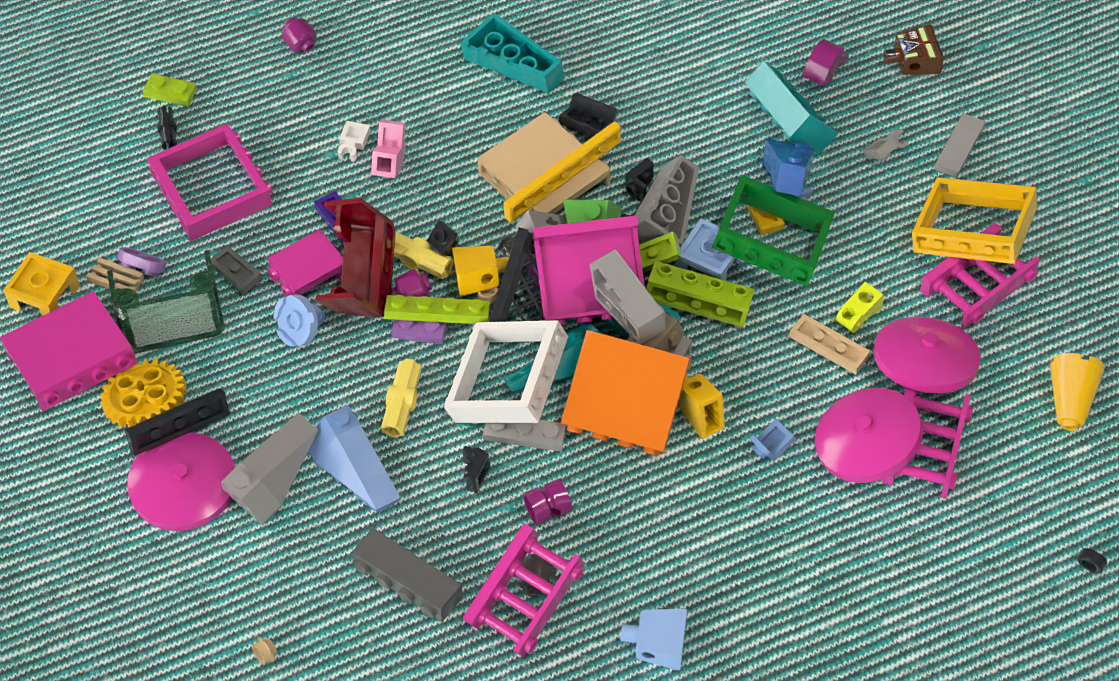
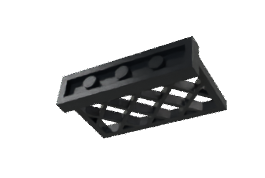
M518 228L489 322H506L507 317L518 312L522 321H526L521 309L533 303L540 316L531 321H544L543 313L537 301L541 300V295L534 298L528 287L539 280L538 276L526 282L522 275L523 268L532 263L537 270L536 257L534 258L529 250L533 240V233L527 229ZM528 254L531 260L525 262ZM519 279H521L523 284L517 287ZM526 288L531 300L518 307L514 299L515 292ZM513 303L515 309L510 311L511 304Z

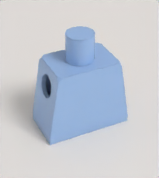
M687 609L643 610L640 614L639 626L622 624L620 641L637 643L636 658L639 660L680 670Z

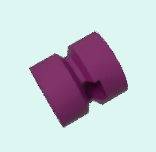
M560 479L544 484L543 490L536 487L523 493L526 509L535 525L551 520L553 514L559 517L572 511L570 497Z

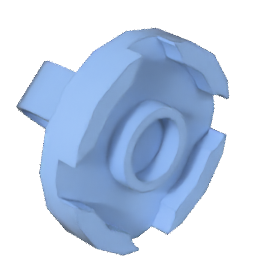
M296 294L281 298L274 310V320L278 319L279 329H276L278 336L284 343L293 347L310 343L316 336L317 327L325 318V313L317 305L311 304L304 296Z

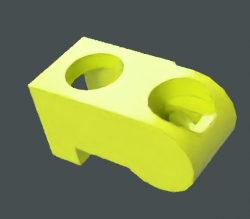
M864 282L839 310L836 321L852 333L856 332L865 320L867 321L873 313L876 314L882 309L883 294L867 282Z

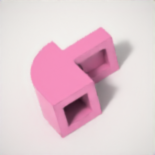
M380 120L378 146L373 150L371 175L396 178L400 173L406 149V143H404V122Z

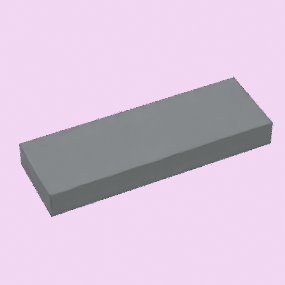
M962 113L935 164L934 170L958 178L984 129L986 121Z

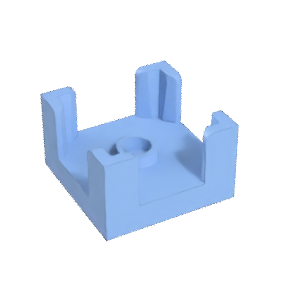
M700 218L680 247L682 258L676 260L675 267L688 270V266H691L710 275V277L726 281L727 270L734 260L736 264H739L741 260L712 249L720 227Z

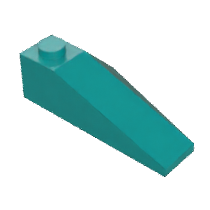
M589 322L582 323L566 333L568 339L553 380L574 375L586 331L599 333ZM534 362L528 363L505 381V384L511 391L525 388Z

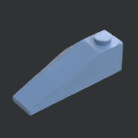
M346 405L324 416L316 426L318 433L308 452L314 463L322 470L325 469L333 475L337 482L347 486L356 497L376 512L401 501L396 488L350 407Z

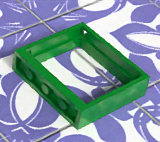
M741 175L712 249L808 286L818 263L835 212L794 195L777 192L774 187ZM738 201L819 233L809 261L728 229Z

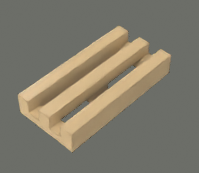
M100 257L97 259V265H93L91 268L92 273H88L86 276L88 282L129 297L134 295L144 280L143 273ZM100 274V275L109 277V278H111L113 281L108 280V279L103 278V277H100V276H98V275ZM121 282H122V283H125V284H128V285H131V288H130V287H128V286H125V285H122V284H119V283H121Z

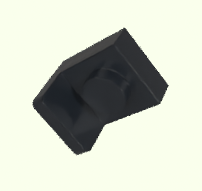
M644 159L626 173L625 189L631 197H636L641 202L646 196L647 185L650 184L654 177V163L650 159Z
M440 220L426 240L441 254L453 256L452 248L462 247L458 244V233L444 221Z
M464 446L462 453L464 463L467 464L464 471L467 490L478 493L491 468L489 453L478 447Z

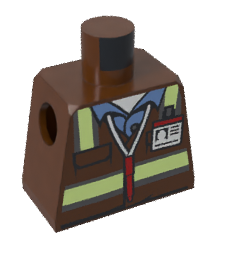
M931 24L897 34L894 48L883 51L885 64L898 62L900 70L904 75L941 74L944 56Z

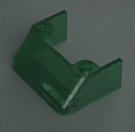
M209 250L204 251L208 271L192 276L189 281L190 292L139 302L138 295L133 289H118L113 271H107L117 325L132 346L134 354L216 337L224 331L225 322Z

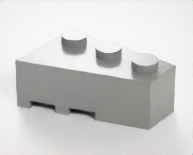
M616 249L590 264L595 299L640 345L666 330L665 310L660 304L656 303Z

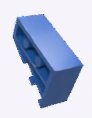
M766 138L761 167L766 169V175L771 177L770 182L775 191L801 196L810 177L814 147H809L808 143L800 141L793 144Z

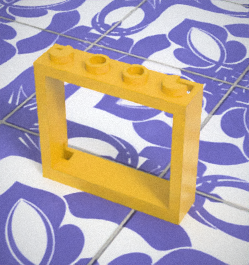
M937 177L912 231L914 253L1015 264L1037 209L1036 187ZM944 202L1022 210L1011 237L933 228Z

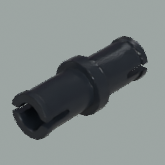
M161 106L157 110L159 117L157 129L161 135L162 148L166 150V143L168 144V149L178 145L175 134L177 132V125L173 119V109L169 106L167 113V106Z

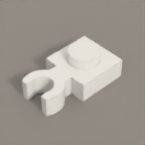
M346 121L339 138V159H342L346 153H350L351 162L357 159L356 148L364 149L371 132L370 125Z

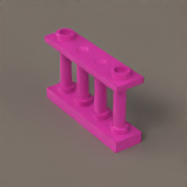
M994 222L981 233L1001 236L1002 228ZM1036 256L1025 264L1017 257L1015 264H1010L1017 271L1010 277H1006L988 261L948 257L923 276L920 292L927 298L935 291L937 293L941 292L964 312L961 327L966 329L972 323H979L985 313L1025 282L1030 283L1038 274L1037 269L1040 259ZM971 264H976L999 285L992 291H989L967 273L965 269ZM953 278H959L979 295L981 299L971 305L947 285V282Z
M905 388L904 396L914 404L916 409L920 408L960 418L957 429L922 421L924 433L953 439L954 444L952 451L920 444L916 454L947 461L949 465L945 474L907 464L897 473L884 478L882 483L893 486L895 475L901 476V474L944 484L941 498L946 499L948 489L954 490L958 474L953 473L964 422L970 423L973 407L968 406L971 396L965 395L963 407L920 398L921 395L916 394V390Z
M525 523L463 616L466 622L479 629L481 624H487L516 642L517 645L513 651L522 658L527 653L533 652L538 643L537 637L573 581L577 582L584 571L583 565L585 564L576 554L569 562L539 544L537 539L539 534ZM532 552L563 571L555 586L523 567L522 561L527 553L530 554ZM518 576L548 595L539 610L507 590V584L512 577ZM503 600L533 619L524 634L492 614L491 609L496 601Z

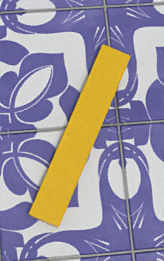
M614 121L504 202V218L510 223L619 144L621 142V126Z

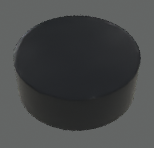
M1083 548L1077 557L1079 564L1093 573H1102L1107 565V560L1104 556L1089 548Z

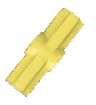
M396 232L394 256L399 258L405 267L410 270H418L420 268L440 279H447L454 266V259L433 250L431 245L420 237H415L412 240Z
M411 359L399 361L393 385H389L387 390L386 411L381 431L392 438L404 436L409 414L414 411L416 405L417 385L422 368L421 364Z

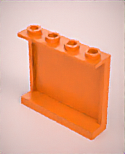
M587 330L561 423L568 425V431L582 434L583 429L593 432V438L608 441V437L619 439L617 445L633 449L634 444L644 446L643 452L659 456L660 451L667 453L666 445L687 370H690L693 360Z

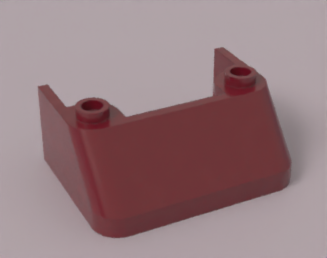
M362 198L324 202V207L336 215L333 228L338 237L344 241L341 287H333L329 294L316 295V301L336 313L373 318L384 317L387 295H391L396 236L394 223Z

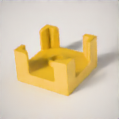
M29 252L3 291L10 308L21 311L20 301L39 308L43 316L59 308L57 301L68 285L71 293L74 294L80 284L74 267Z

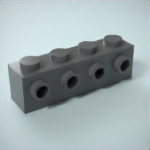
M372 528L352 551L354 566L360 573L364 575L370 574L376 578V581L383 588H391L406 603H414L420 607L421 611L429 618L435 617L443 622L463 598L460 583L375 528Z

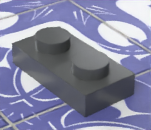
M228 245L209 259L210 267L243 294L263 279L261 272Z

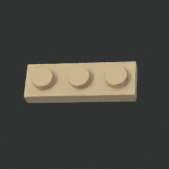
M805 314L801 316L789 333V337L855 375L870 357V350Z

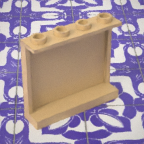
M544 112L477 158L478 172L506 199H509L582 144L577 141L573 133L567 132L557 119L551 118ZM597 159L529 210L555 214L564 207L563 200H575L600 181L606 186L610 185L609 166L606 162Z

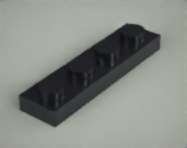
M221 388L124 429L130 452L137 456L229 415L230 411L225 391Z

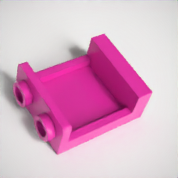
M320 229L268 257L270 266L268 274L273 282L276 283L278 281L285 297L293 294L301 295L334 275L341 282L343 257Z

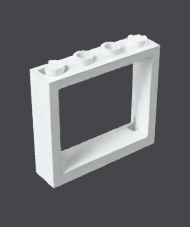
M559 321L476 322L473 332L469 337L465 353L461 358L457 374L453 379V385L445 401L444 408L454 422L538 423L568 339V335ZM541 341L521 400L468 401L490 342Z

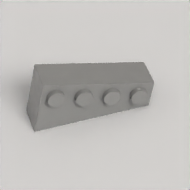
M682 155L661 167L634 215L638 218L637 232L638 240L641 243L670 232H674L677 235L679 247L684 243L699 167Z

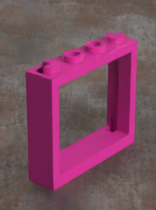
M228 123L147 158L153 178L190 241L272 206L270 194L273 191L269 182L262 180L263 175L257 164L253 165L248 148L241 146L242 141L238 132H233ZM229 144L256 190L193 217L166 171Z

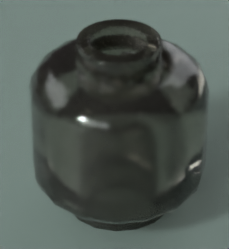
M535 554L522 561L523 567L554 585L557 571L554 565ZM518 577V585L526 590L525 595L541 598L542 594H545Z

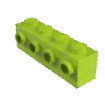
M658 261L654 263L646 288L656 303L743 328L755 290Z

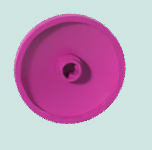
M906 317L890 322L879 331L874 346L875 361L888 378L906 388L926 393H947L967 386L976 377L981 361L980 350L970 335L951 323L929 317Z
M883 388L859 390L841 398L824 413L816 428L815 448L824 467L834 476L855 483L878 481L897 473L912 460L922 441L923 425L914 404L901 393Z
M186 433L143 452L134 460L128 475L127 487L132 505L142 519L160 529L185 531L206 525L216 519L232 500V497L223 490L221 481L235 468L233 459L226 448L218 441L198 433Z

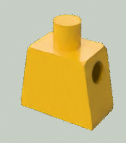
M494 247L452 248L460 296L499 286L498 273L505 272L509 256L495 258Z
M696 374L690 378L686 375L679 399V407L701 439H704L725 428L723 396L702 374Z

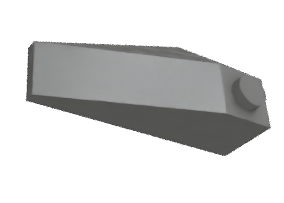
M297 413L241 461L221 481L223 490L263 526L282 507L286 495L297 476L296 474L318 433V429L300 413Z

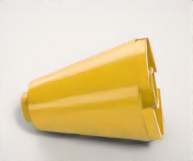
M1065 353L1056 355L1053 361L1051 360L1050 370L1057 423L1062 425V428L1065 430L1076 431L1085 424L1104 374L1105 365L1095 357L1090 356L1089 360L1081 359V354Z

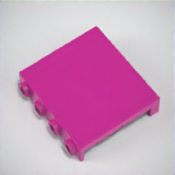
M637 216L533 228L544 321L558 320L561 326L566 325L567 320L576 319V323L581 324L592 322V317L602 316L603 321L615 319L595 299L590 264L616 249L644 286L637 232Z
M94 291L0 337L7 356L15 363L36 397L42 412L138 364L132 346Z

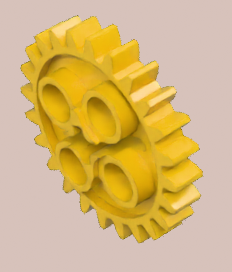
M146 358L143 364H136L116 374V378H108L110 385H103L104 392L100 393L102 399L100 403L106 418H110L112 424L118 422L120 428H123L126 424L129 428L179 406L178 403H184L185 399L183 396L187 394L185 388L187 385L180 369L177 370L175 364L169 366L167 360L159 364L157 358L152 363H149Z

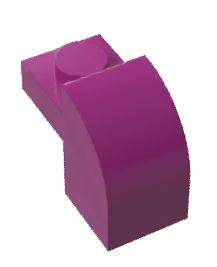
M822 39L812 51L802 76L822 86L831 84L837 67L846 64L849 55L843 53L845 48Z

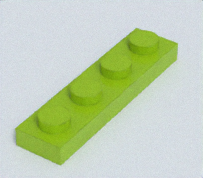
M387 295L384 317L385 319L476 324V322L489 321L490 301Z

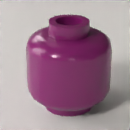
M294 17L283 25L282 39L293 52L299 53L304 51L306 53L314 48L317 33L306 19Z
M412 269L396 277V287L392 289L394 295L429 297V291L432 290V286L424 271L419 272L417 269Z

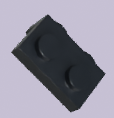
M574 93L570 107L559 115L558 121L561 125L566 126L567 129L579 131L592 138L616 120L618 110L592 98Z

